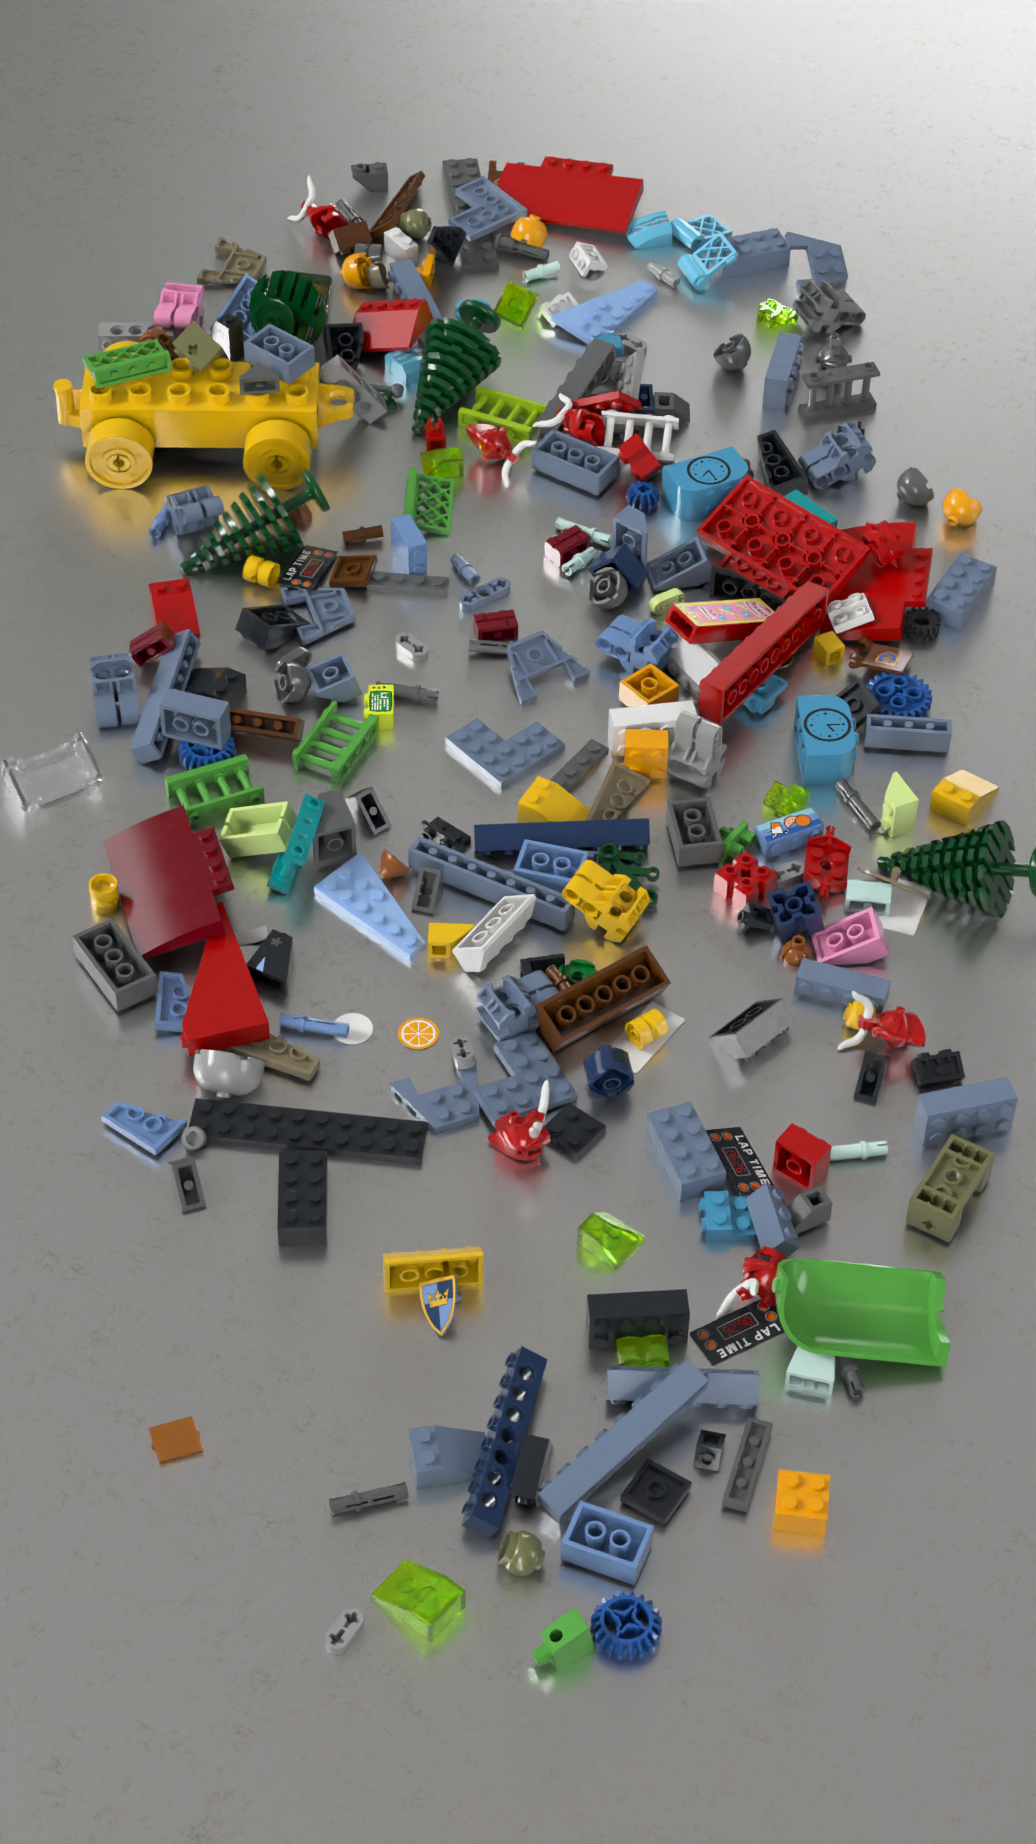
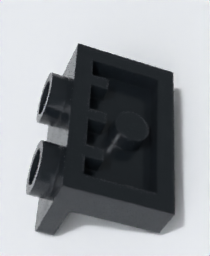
M438 816L430 823L426 820L421 822V837L458 852L471 843V836Z
M944 1049L938 1051V1054L935 1055L924 1052L917 1054L916 1058L910 1062L911 1067L915 1068L919 1087L958 1081L965 1078L960 1051L952 1052V1049Z

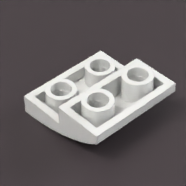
M854 593L848 599L843 601L836 600L827 606V614L836 634L875 620L864 593Z

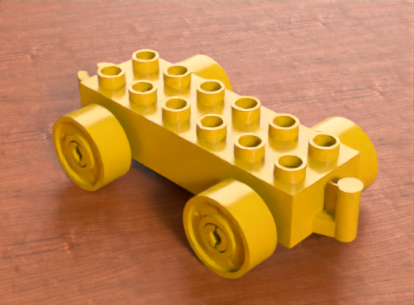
M134 341L117 342L108 346L103 352L139 343ZM176 358L171 361L172 371L98 389L94 384L92 375L85 366L82 389H72V383L68 379H59L53 384L59 423L65 426L70 425L81 428L83 447H87L85 465L88 473L98 483L114 489L134 488L148 479L152 471L154 447L244 448L243 467L246 475L252 482L258 485L255 476L260 472L273 490H288L303 482L300 475L302 470L307 468L310 471L311 449H318L319 428L336 421L347 420L354 416V389L342 385L320 383V365L318 362H315V366L291 384L279 379V393L240 395L239 377L251 369L253 365L247 362H231L226 358H217L204 373L200 370L195 372L188 365L190 361L187 358ZM336 400L347 402L340 406L331 405Z

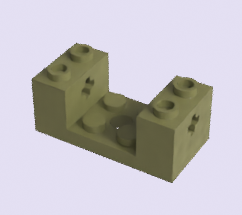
M194 321L172 343L175 347L174 352L181 359L187 358L190 361L188 365L195 372L200 370L204 373L217 358L230 360L224 349Z
M951 1134L909 1200L906 1223L950 1242L960 1226L963 1208L974 1191L981 1193L991 1176L995 1153Z

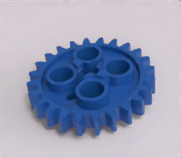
M882 672V677L875 675V680L870 679L869 684H866L867 689L883 707L876 714L922 718V715H927V710L931 708L933 696H931L932 690L928 689L929 685L923 684L924 679L917 680V675L910 677L909 672L905 675L894 673L887 675L885 672Z

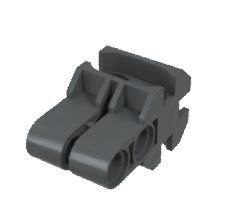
M809 280L799 290V293L805 294L803 300H795L793 304L796 313L813 332L817 333L820 332L822 326L826 329V333H832L840 328L841 325H859L866 318V313L846 291L835 290L828 281H822L820 287L815 284V280Z

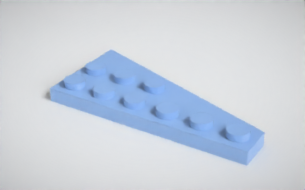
M641 280L553 314L551 321L586 344H589L594 337L606 336V331L615 332L654 298L659 289L647 281Z
M361 852L314 886L315 894L409 961L425 949V941Z

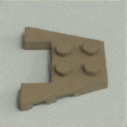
M220 237L215 245V252L230 256L221 271L202 268L197 276V284H239L245 274L257 280L267 262L266 256L249 248L246 250L239 248V244L235 242L230 244L226 242L225 238Z

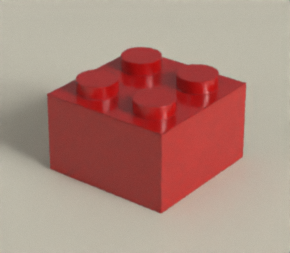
M791 1123L776 1140L772 1170L808 1191L818 1187L828 1176L832 1146L825 1140L810 1134L804 1128Z

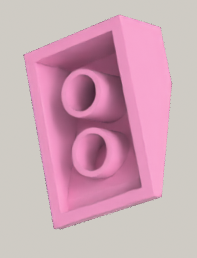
M872 907L824 926V931L811 934L818 962L830 965L870 963L890 955L882 923Z

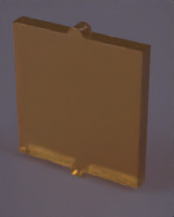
M192 1416L149 1428L153 1442L151 1446L156 1452L160 1465L203 1453L199 1439L200 1432L196 1430Z

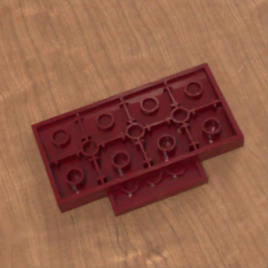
M183 805L141 821L103 841L113 876L118 882V893L134 947L143 959L225 933L214 896L235 890L214 826L193 833Z

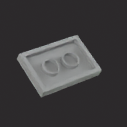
M640 350L634 352L624 363H621L619 367L620 380L616 387L617 391H621L637 400L639 398L644 352Z

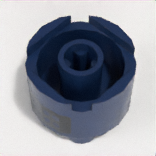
M604 1044L598 1048V1051L583 1060L587 1082L594 1096L605 1099L609 1098L608 1094L616 1093L618 1097L628 1092L634 1086V1074L629 1054L623 1049L612 1048L611 1045Z

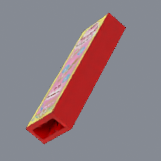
M760 598L672 603L665 622L689 644L744 640L747 636L749 637L756 627L765 622L766 618L770 617L775 611Z

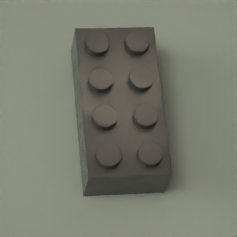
M113 918L72 936L74 954L117 1012L158 993L155 973Z

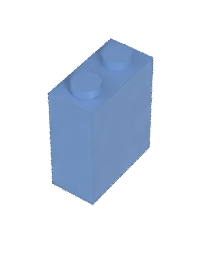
M405 514L391 518V549L406 574H427V542L411 515Z

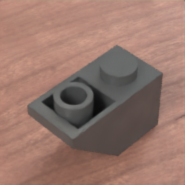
M376 162L372 164L359 163L351 165L353 179L370 192L388 191L386 163Z
M654 392L655 411L652 416L664 417L671 415L679 418V422H690V404L675 393Z
M821 1186L800 1193L787 1206L792 1215V1224L797 1234L830 1221L833 1203Z

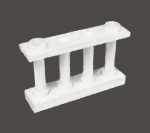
M616 410L602 411L601 416H603L604 422L607 425L604 445L602 447L597 446L598 448L619 456V449L612 447L615 423L626 424L624 442L632 437L634 425L645 426L643 442L649 450L653 427L665 428L662 451L652 452V454L661 464L662 468L674 464V454H671L669 451L672 429L679 430V418L671 415L662 417L622 413ZM619 458V464H624Z

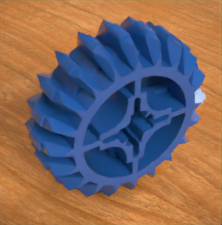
M231 736L222 750L181 740L178 749L180 762L184 765L185 770H192L235 757L236 753L235 742Z
M621 1590L619 1596L616 1597L611 1592L609 1600L602 1597L600 1605H596L594 1608V1614H592L590 1620L592 1624L590 1632L593 1635L594 1644H599L600 1651L608 1650L609 1658L617 1654L619 1661L622 1660L623 1656H628L631 1662L633 1655H637L642 1659L644 1652L650 1654L653 1646L658 1645L659 1638L662 1635V1619L659 1616L658 1608H653L652 1600L644 1602L645 1597L643 1594L637 1598L633 1590L629 1595H625ZM637 1616H639L646 1623L647 1627L643 1626L642 1622L637 1620ZM605 1624L609 1625L610 1629L616 1632L615 1636L608 1631Z

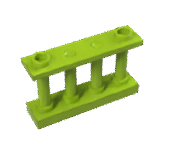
M477 385L476 403L472 409L460 408L458 411V426L467 428L470 424H488L498 429L503 427L508 430L506 434L510 442L519 444L524 440L532 441V425L538 420L539 415L544 413L547 405ZM483 405L493 407L489 414L479 412ZM501 410L511 412L506 420L496 417ZM518 415L528 417L524 425L514 422Z

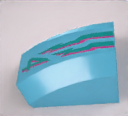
M660 211L631 222L626 235L636 249L672 245L673 232L666 211Z
M411 348L410 350H396L385 355V368L391 371L406 387L418 382L420 378L419 372L423 349Z

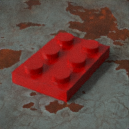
M615 391L573 400L572 408L587 410L590 413L594 412L601 416L602 411L607 410L633 413L634 410L641 409L642 402L621 391Z

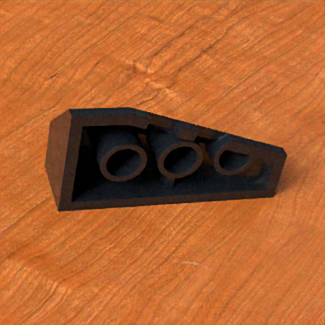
M362 323L325 324L323 342L327 362L339 355L356 371L364 342Z
M715 565L712 566L709 595L711 599L760 598L773 611H776L778 607L786 602L783 598L732 570Z

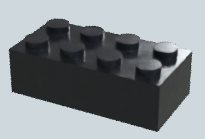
M327 1150L279 1151L278 1245H327Z
M687 1289L587 1295L586 1332L588 1348L603 1349L606 1347H630L635 1345L653 1346L669 1343L680 1344L687 1343L690 1309Z

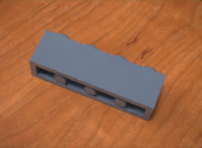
M867 714L864 747L949 753L952 720Z
M803 958L796 975L794 992L847 1006L848 1003L855 1001L852 996V991L868 997L875 1006L876 1013L881 1014L889 995L891 980Z

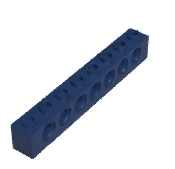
M523 1346L515 1353L511 1352L506 1359L505 1366L507 1370L499 1382L501 1390L493 1403L495 1411L487 1423L488 1434L481 1443L482 1455L475 1464L474 1471H476V1475L468 1487L470 1496L461 1511V1514L464 1515L461 1526L487 1539L500 1529L523 1436L528 1431L548 1360Z

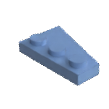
M160 971L154 1029L182 1032V1022L190 999L183 974Z
M118 1101L102 1115V1122L155 1156L187 1127L186 1120L179 1118L177 1121L167 1118V1115L161 1113L154 1115L145 1112L143 1108Z

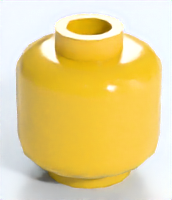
M856 1000L853 1003H848L843 1020H846L848 1028L859 1031L858 1018L859 1015L863 1016L865 1009L864 1005ZM873 1005V1016L876 1017V1008Z

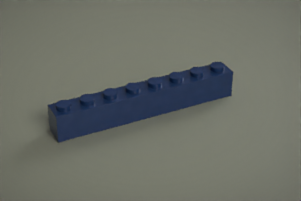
M649 818L473 825L474 851H479V855H492V851L501 850V854H514V850H521L525 839L580 850V847H588V851H598L606 843L614 844L618 850H623V846L632 845V849H645V845H650Z

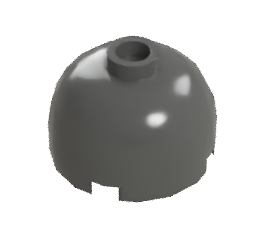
M737 334L730 337L729 340L731 342L726 345L724 342L720 344L713 353L716 362L727 370L743 369L747 366V361L751 356V345L748 339L743 334Z
M910 467L904 471L897 481L898 499L902 503L906 502L913 507L927 504L934 499L932 487L930 489L927 488L926 483H928L926 477L915 467L913 469Z
M612 567L598 570L595 573L597 576L588 582L587 597L594 605L600 608L614 609L623 603L627 597V581L619 571Z
M287 661L280 662L276 667L275 673H278V679L274 680L273 685L277 700H282L281 703H296L302 700L312 685L307 670L299 663Z

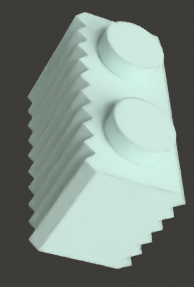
M848 879L845 912L857 913L872 907L877 916H888L892 884L883 881L869 882L861 879Z

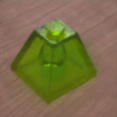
M508 280L494 311L498 314L499 318L523 329L539 295Z
M461 447L440 448L420 453L424 475L447 479L463 477L464 459Z
M592 1212L578 1227L577 1246L615 1270L645 1239L644 1235L607 1212Z

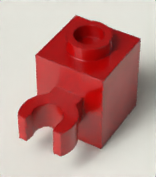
M428 418V424H424L427 454L446 453V435L442 418H438V423H432L431 418Z

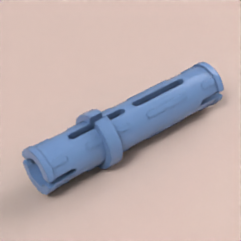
M281 1013L279 1019L280 1028L299 1030L300 1033L307 1031L347 1038L349 1034V1023L315 1019L304 1014L297 1016Z

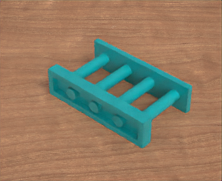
M305 793L285 852L277 853L266 886L287 895L297 866L304 867L326 803L325 801Z

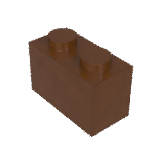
M366 220L333 229L328 233L334 254L341 253V255L351 253V249L355 248L356 243L368 245L372 242Z

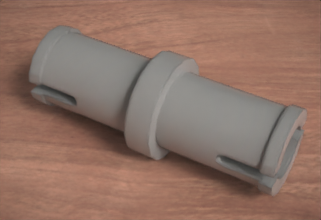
M654 260L648 262L646 270L656 275L658 280L666 282L672 288H676L679 285L680 278L673 275L667 267L660 266Z

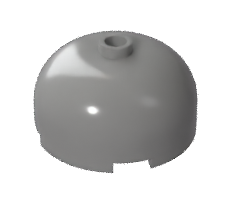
M201 1049V1051L196 1050L193 1073L196 1081L203 1088L217 1093L216 1097L230 1099L231 1095H247L260 1085L265 1062L253 1057L245 1059L244 1056L234 1055V1053Z

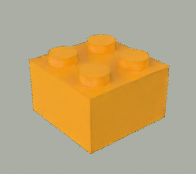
M652 663L620 681L619 700L628 707L678 702L679 685Z
M625 729L624 766L647 778L666 779L668 730Z
M779 1469L773 1531L825 1536L828 1519L830 1475Z

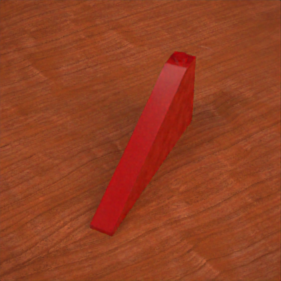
M218 902L217 908L225 933L207 938L182 1022L183 1034L179 1035L182 1049L186 1048L189 1057L195 1056L196 1050L218 1051L270 1039L268 1018L223 902Z

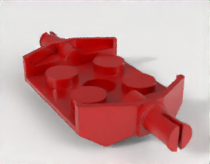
M831 825L826 827V835L808 839L803 881H810L812 888L818 889L820 892L819 900L822 901L824 897V902L828 901L829 892L838 893L846 889L849 854L852 848L834 836L835 827L832 826L831 829ZM822 866L828 867L830 870H824Z

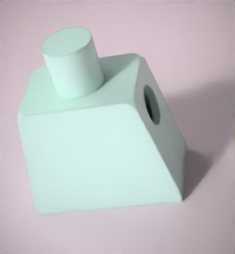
M797 1347L786 1371L785 1386L832 1396L835 1356L815 1354Z

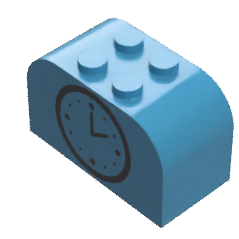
M733 446L665 466L662 472L661 498L673 514L682 520L699 521L708 518L747 475L748 466Z
M832 695L797 696L794 732L804 786L835 785L839 780H848L851 777L853 761H856L857 758L855 745H858L859 737L858 733L854 732L856 720L851 716L850 707L839 697Z

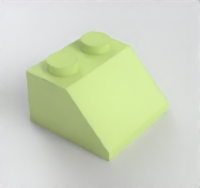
M898 772L893 773L889 782L880 820L883 830L887 831L892 838L915 829L919 799Z

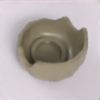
M380 261L372 262L366 273L369 284L375 289L389 288L387 284L390 281L386 278V267Z

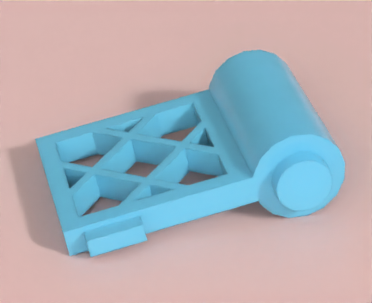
M702 214L697 216V218L683 221L681 218L671 221L673 236L694 252L720 231H723L721 233L725 238L732 236L733 233L731 229L712 214Z
M719 232L692 255H683L678 260L677 265L696 290H701L708 285L710 277L727 264L729 266L733 263L739 254L725 236ZM722 239L721 247H715V244ZM724 251L732 252L728 256L723 257ZM708 252L706 258H699L703 253ZM713 252H719L718 257L711 258ZM716 262L715 266L708 270L709 263Z

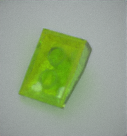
M406 1559L370 1594L372 1599L430 1643L466 1607V1590L446 1575Z

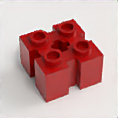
M637 433L618 447L620 451L618 453L619 458L625 466L629 463L632 467L629 470L637 481L641 479L644 482L662 469L661 464Z
M745 851L733 859V865L726 864L715 872L713 891L725 900L730 897L733 899L732 905L738 910H743L748 902L757 905L759 898L765 901L768 898L767 893L776 891L777 874L766 865L758 866V859Z

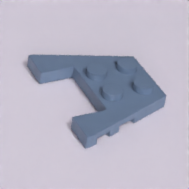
M786 232L785 240L788 250H806L812 279L797 280L795 283L799 298L805 295L804 293H799L801 286L809 280H815V284L820 287L822 281H828L831 286H834L848 279L841 245Z
M288 587L280 588V594L285 606L306 602L315 624L297 627V635L301 645H306L356 620L355 612L344 588H318V591H307L300 588L296 591L288 590Z
M543 630L507 645L506 652L520 705L532 701L538 696V693L529 681L532 678L560 666H563L573 683L590 675V670L586 666L583 668L577 663V659L574 656H569L562 650V646Z
M476 1059L475 1065L469 1069L456 1068L461 1083L423 1094H417L410 1077L390 1083L391 1091L394 1094L397 1093L402 1098V1102L407 1107L410 1106L421 1121L428 1122V1128L435 1134L479 1121V1103L473 1095L474 1088L478 1087Z

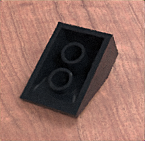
M284 604L242 608L235 630L242 634L244 639L256 644L258 649L267 650L278 648L297 636V627L310 625L311 623Z
M229 667L194 668L191 671L184 692L229 702L230 708H234L247 693L246 674Z

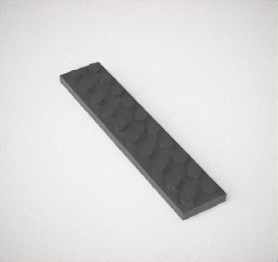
M477 158L442 161L452 217L472 208L455 195V189L481 177ZM493 232L472 242L466 238L464 239L459 251L463 272L499 269Z

